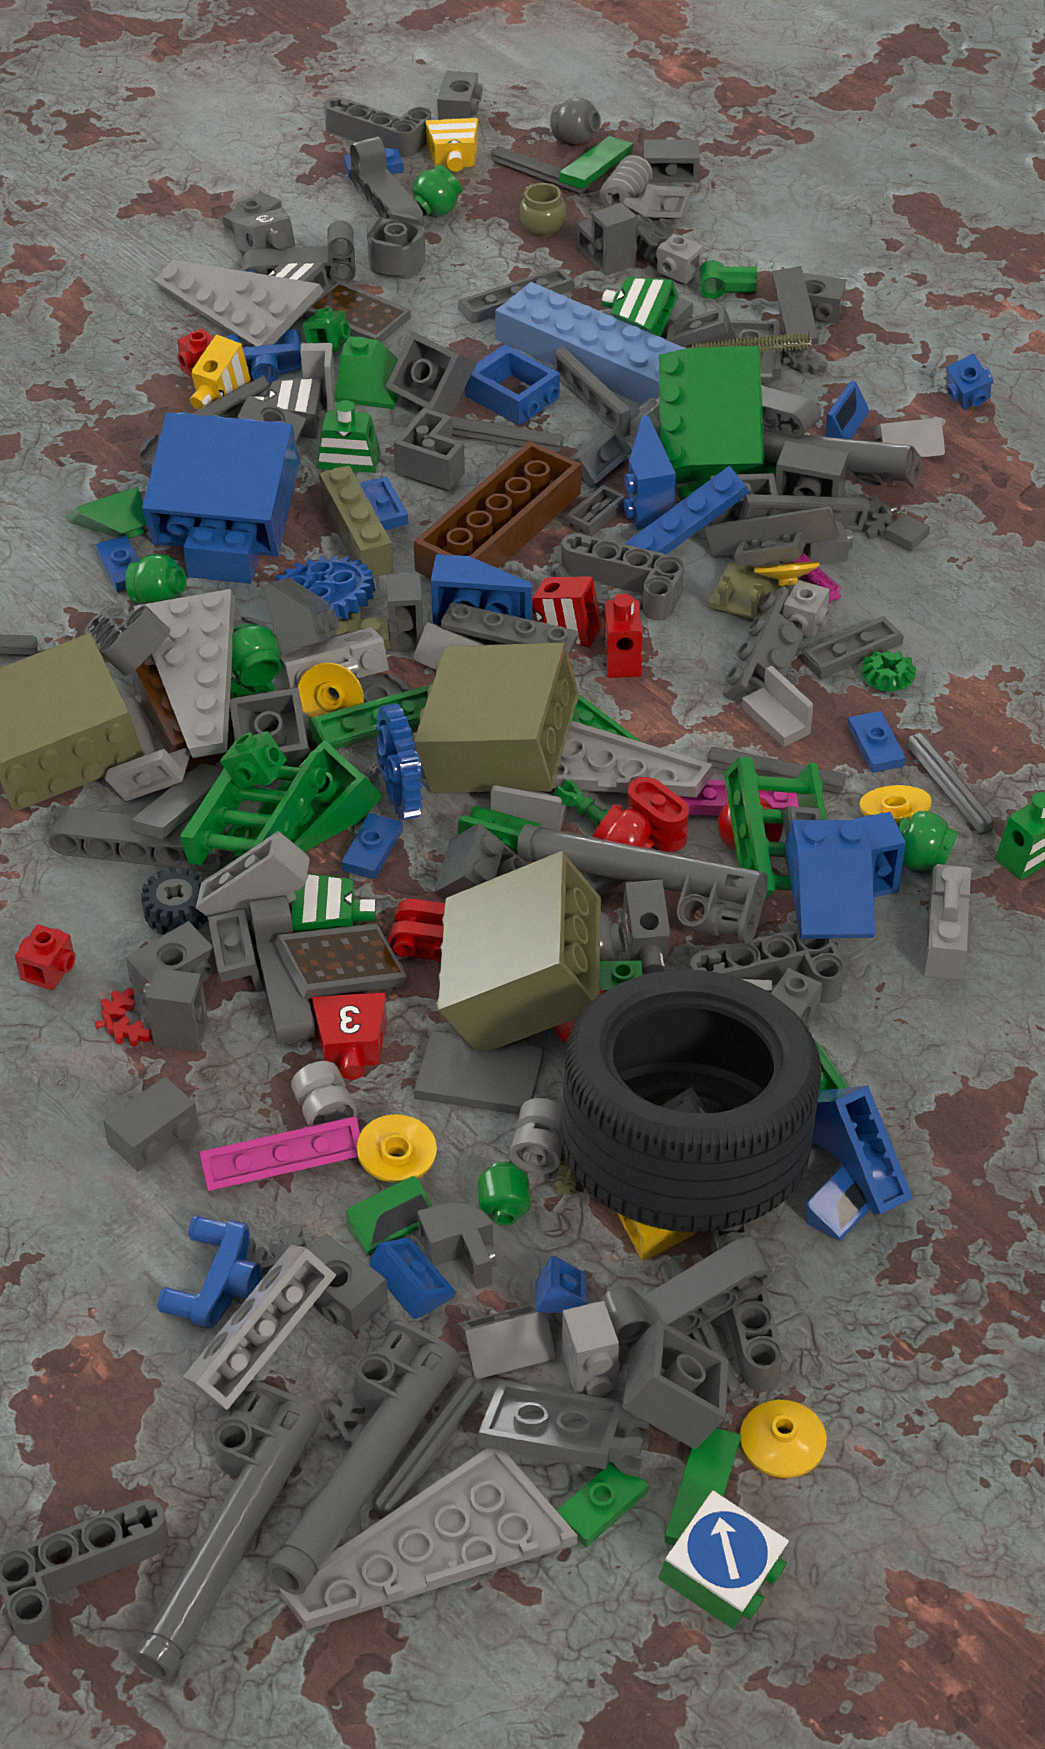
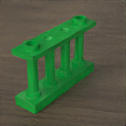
M311 751L301 768L282 766L279 769V775L276 779L293 781L287 791L252 786L238 789L224 768L180 835L188 863L202 865L210 851L214 848L246 853L277 831L289 839L318 790L325 784L326 771L322 767L319 753ZM245 800L278 805L272 815L237 811L240 804ZM229 824L263 829L257 839L221 835Z
M739 757L724 772L738 865L742 868L766 872L768 876L766 900L775 890L792 891L790 877L775 875L771 869L769 856L786 857L785 843L769 842L764 828V823L784 825L782 810L763 808L760 804L758 790L796 793L799 807L820 808L821 819L827 820L822 794L823 782L819 777L817 763L810 762L792 779L758 776L754 769L753 758Z

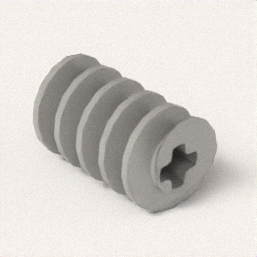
M631 155L621 160L620 164L600 189V198L605 207L623 203L624 198L639 197L652 179L653 171L646 159Z

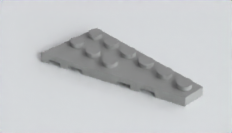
M174 259L154 279L159 288L230 334L239 336L241 341L250 347L273 345L324 292L318 283Z
M232 589L143 604L170 628L169 635L152 653V656L192 757L227 752L233 649L232 634L235 612V596ZM143 605L134 606L135 611Z
M486 1448L332 1552L303 1594H291L279 1588L280 1596L303 1627L308 1630L577 1544L578 1535L505 1451Z

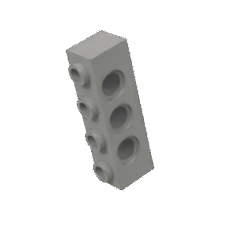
M291 1244L183 1375V1378L213 1404L228 1410L336 1277V1274L306 1247Z

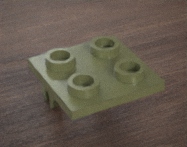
M730 561L710 596L707 607L755 619L760 611L758 604L768 592L774 593L783 586H778V579L761 576L754 573V568L748 566L737 567L735 562Z

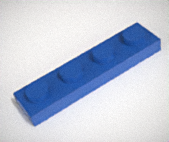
M728 466L625 544L668 554L750 492L744 482Z

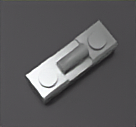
M372 627L332 637L318 643L282 651L280 658L282 663L280 678L282 685L286 689L297 688L303 674L314 665L320 663L342 665L357 678L389 670L383 638Z
M277 831L201 882L196 908L207 917L244 908L250 922L249 902L285 895L287 896L288 903L295 900V892L300 890L308 879L307 872L310 859L304 851Z
M940 864L933 867L929 893L924 976L962 980L968 941L971 868Z

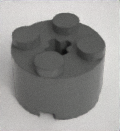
M391 213L389 214V219L381 220L379 216L368 224L367 246L370 270L376 274L393 275L400 279L412 278L414 272L420 269L426 260L424 226L420 225V220L409 214Z

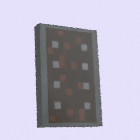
M341 280L326 291L305 313V317L309 319L315 315L316 310L330 307L333 311H344L346 321L350 325V336H361L367 339L379 340L380 342H383L411 318V309Z
M377 923L281 934L277 936L275 946L303 999L404 986L407 979L405 972Z

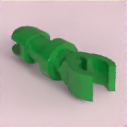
M564 779L561 786L557 785L553 796L562 799L563 805L575 807L577 814L581 817L586 815L593 820L596 827L599 826L608 813V810L605 809L603 811L594 804L595 800L590 796L585 798L579 787L569 779Z

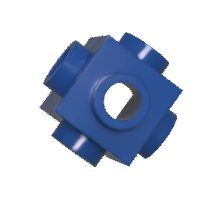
M975 354L946 366L948 394L952 401L959 402L963 410L972 406H980L987 399L991 398V384L994 383L992 374L987 367L983 368Z

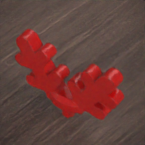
M127 988L121 994L119 991H112L111 1003L108 999L101 1000L102 1020L95 1022L96 1029L105 1027L108 1035H114L116 1044H122L123 1038H128L131 1046H137L138 1041H151V1030L144 1028L142 1021H136L133 1025H130V1020L126 1017V1010H134L133 989Z

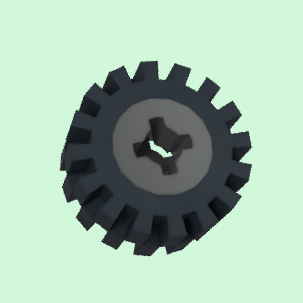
M169 868L170 874L165 875L164 871L161 870L157 872L158 879L154 876L148 878V884H144L142 887L141 900L145 921H148V925L152 930L157 928V933L163 935L166 930L169 933L188 921L198 930L199 922L204 924L207 921V916L196 908L201 882L204 881L203 878L199 879L198 873L194 871L189 876V870L186 868H182L181 873H177L176 868Z

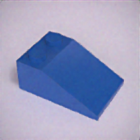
M648 415L641 418L629 459V474H625L624 477L625 487L628 492V499H624V510L626 517L632 519L636 530L646 528L672 509L675 499L676 473Z
M436 554L431 577L433 624L441 626V621L451 603L532 620L531 582L470 556Z
M793 820L784 849L800 939L874 938L872 854L866 821Z

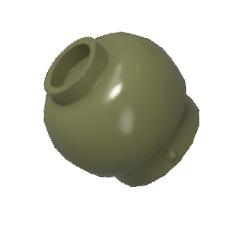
M537 183L529 186L525 193H523L524 198L520 203V221L524 228L539 237L550 236L561 229L566 221L567 208L564 199L561 197V190L549 183Z

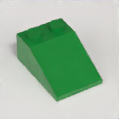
M326 740L314 750L319 753L322 767L326 771L325 784L318 790L289 838L292 843L304 852L359 823L384 797L361 772ZM285 780L277 790L287 791L293 781ZM263 803L254 813L272 815L278 805Z

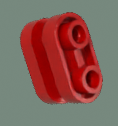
M640 777L633 780L628 786L629 805L627 808L638 811L648 819L652 826V834L649 839L654 841V846L662 851L675 852L682 849L688 839L689 806L686 801L654 778Z
M419 899L400 901L394 916L395 923L392 925L388 937V944L391 949L402 957H415L441 962V943L443 942L444 931L442 919L445 915V903Z

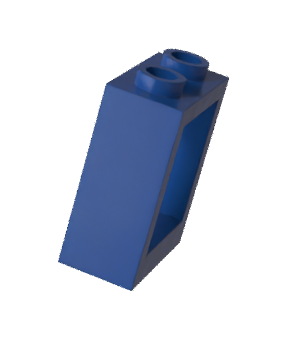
M504 344L476 363L465 386V396L520 426L560 398V373ZM512 375L527 383L530 387L518 395L501 386L500 383Z

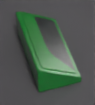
M411 1176L349 1207L345 1212L346 1224L365 1254L369 1255L375 1252L379 1243L397 1240L418 1230L417 1211L432 1207L419 1180L416 1176Z

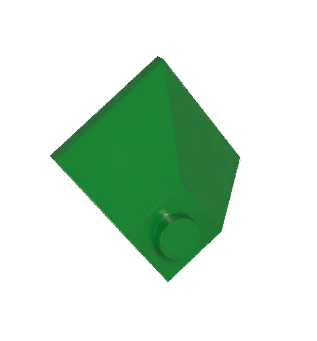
M349 336L341 353L335 402L348 400L355 405L395 409L400 394L386 388V385L399 359L379 340L367 339L361 336Z
M138 487L78 506L67 515L70 523L115 538L125 535L128 540L145 534L143 528L147 527L142 510L143 499Z

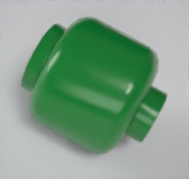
M510 1162L494 1163L479 1176L477 1181L478 1207L496 1224L503 1226L514 1224L519 1218H522L529 1212L531 1206L529 1179L527 1174L515 1164Z

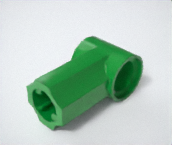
M716 260L706 261L699 269L700 291L703 296L709 299L719 298L724 293H756L757 267L723 266L722 263Z

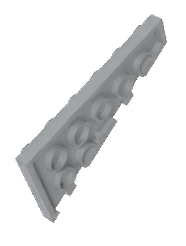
M572 721L553 788H556L557 785L561 786L564 779H569L579 787V790L628 793V786L633 780L640 777H651L661 782L678 796L697 797L713 776V766L704 761Z

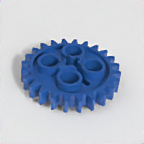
M334 555L330 560H325V557L321 556L317 562L308 559L307 564L295 563L296 569L285 568V575L275 576L276 581L291 578L329 602L330 609L335 611L337 617L344 619L349 618V612L359 613V606H368V600L374 598L373 592L376 591L372 570H368L367 564L361 565L359 559L350 562L349 556L342 560H338L337 555Z
M399 704L379 706L380 709H377L378 715H376L378 723L376 724L378 732L377 741L379 745L376 747L378 764L384 775V782H386L389 800L394 805L395 814H398L399 819L417 818L421 815V800H423L420 788H422L420 781L422 778V767L418 752L414 749L415 742L412 740L411 728L407 717H404L403 708L400 709Z

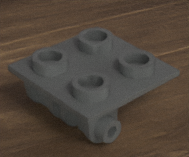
M637 215V250L650 264H657L656 251L659 245L673 234L682 235L674 229L675 225L668 220L660 219L655 221L643 215Z

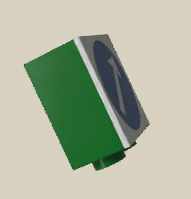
M712 1490L666 1557L658 1579L734 1630L743 1616L751 1620L765 1598L759 1594V1591L765 1582L773 1586L787 1565V1562L781 1559L789 1541Z

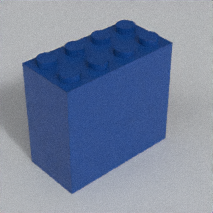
M166 412L142 506L153 545L184 548L191 526L255 533L257 555L279 557L300 464L292 424L281 421L267 422L249 418L235 419L224 418L218 415L202 416L186 412Z

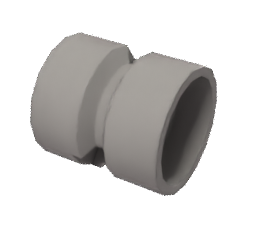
M328 1061L311 1063L294 1075L291 1089L298 1105L302 1106V1113L308 1127L357 1116V1107L350 1092L346 1089L338 1067L334 1063Z
M536 1098L530 1099L522 1105L516 1124L517 1130L513 1135L509 1150L510 1159L520 1169L529 1173L548 1174L559 1167L563 1153L561 1142L562 1105L550 1099Z

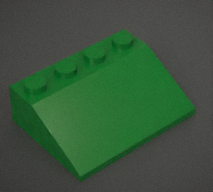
M758 346L684 348L660 354V437L662 446L676 473L675 483L683 484L710 478L713 475L719 474L728 466L734 472L764 466L760 348Z

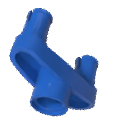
M288 329L283 334L284 344L243 348L249 375L253 377V380L264 376L268 383L272 384V382L278 379L280 374L302 368L301 335L298 330ZM228 335L225 337L227 339L241 343V339L237 335Z
M195 1215L191 1220L188 1230L190 1240L219 1247L202 1291L195 1295L164 1287L159 1295L157 1307L161 1313L190 1319L193 1325L212 1328L221 1319L234 1297L247 1299L261 1282L262 1268L259 1263L247 1261L250 1246V1229L247 1223L229 1220L225 1223Z

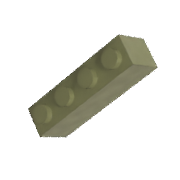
M350 466L334 468L319 473L321 503L352 561L359 559L361 565L367 564L368 570H372L373 578L394 573L392 542Z

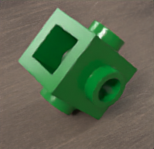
M330 307L316 310L315 315L302 323L306 343H332L333 353L338 352L350 336V325L346 321L345 312L333 311Z
M266 731L255 735L246 733L239 737L220 762L238 789L257 784L266 786L272 783L278 777V771L287 759L270 733Z

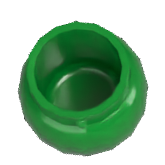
M439 164L433 170L427 169L423 171L412 184L413 199L420 206L424 216L431 214L435 217H442L448 214L456 206L458 196L463 192V188L457 178L447 168Z
M150 554L143 557L140 561L130 563L125 577L127 594L134 604H149L180 598L187 584L183 568L179 567L172 557L164 554Z
M246 623L237 626L232 634L231 672L240 679L243 685L249 687L266 684L273 680L282 669L280 661L281 652L275 634L267 627Z
M917 811L909 819L902 817L898 828L906 842L903 865L918 872L933 871V867L937 864L944 865L953 848L958 832L949 828L947 822L933 812Z

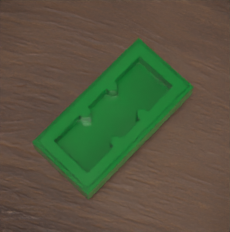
M611 1462L607 1469H603L556 1511L578 1535L577 1540L587 1548L648 1493L649 1484L640 1476L636 1477L622 1473Z

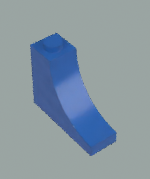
M869 1086L819 1092L812 1143L828 1150L843 1164L861 1189L872 1214H882L913 1199Z

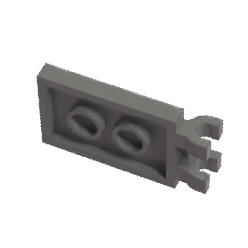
M730 320L736 333V339L780 335V321ZM776 349L775 353L772 350V354H770L769 350L768 354H766L765 350L764 354L761 351V385L771 388L772 379H780L781 377L780 349L779 353H777Z
M500 1380L478 1432V1446L607 1469L610 1461L622 1473L639 1477L642 1459L629 1455L640 1456L642 1449H648L651 1432L642 1431L637 1428L649 1429L650 1424L644 1420L637 1419L630 1412L624 1410V1401Z

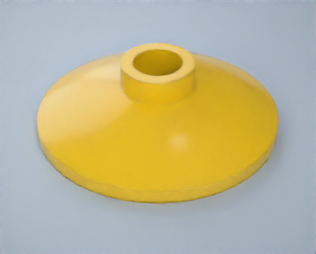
M820 562L762 566L754 568V573L778 579V586L796 585L798 577L817 569L820 566Z
M336 663L314 665L303 674L298 684L303 711L312 718L364 703L363 689L357 677L350 670ZM330 688L336 689L339 697H333L330 693Z
M892 785L869 791L860 799L859 804L860 810L865 816L891 812L898 825L902 817L909 819L914 812L929 811L932 806V799L926 791L920 788Z
M391 1114L371 1121L361 1131L357 1141V1155L363 1168L375 1178L391 1183H399L411 1176H416L417 1179L423 1176L432 1167L437 1153L436 1140L431 1130L418 1119L407 1115ZM399 1154L401 1155V1157H394L391 1155Z
M772 1400L758 1405L745 1417L740 1431V1444L747 1460L759 1471L773 1477L794 1478L810 1472L820 1463L826 1450V1431L819 1417L808 1407L790 1400ZM777 1429H788L791 1432L782 1434Z

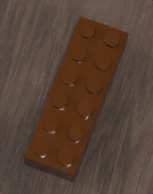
M527 442L414 540L415 571L431 579L436 554L470 556L495 568H499L581 494L582 464L535 442Z

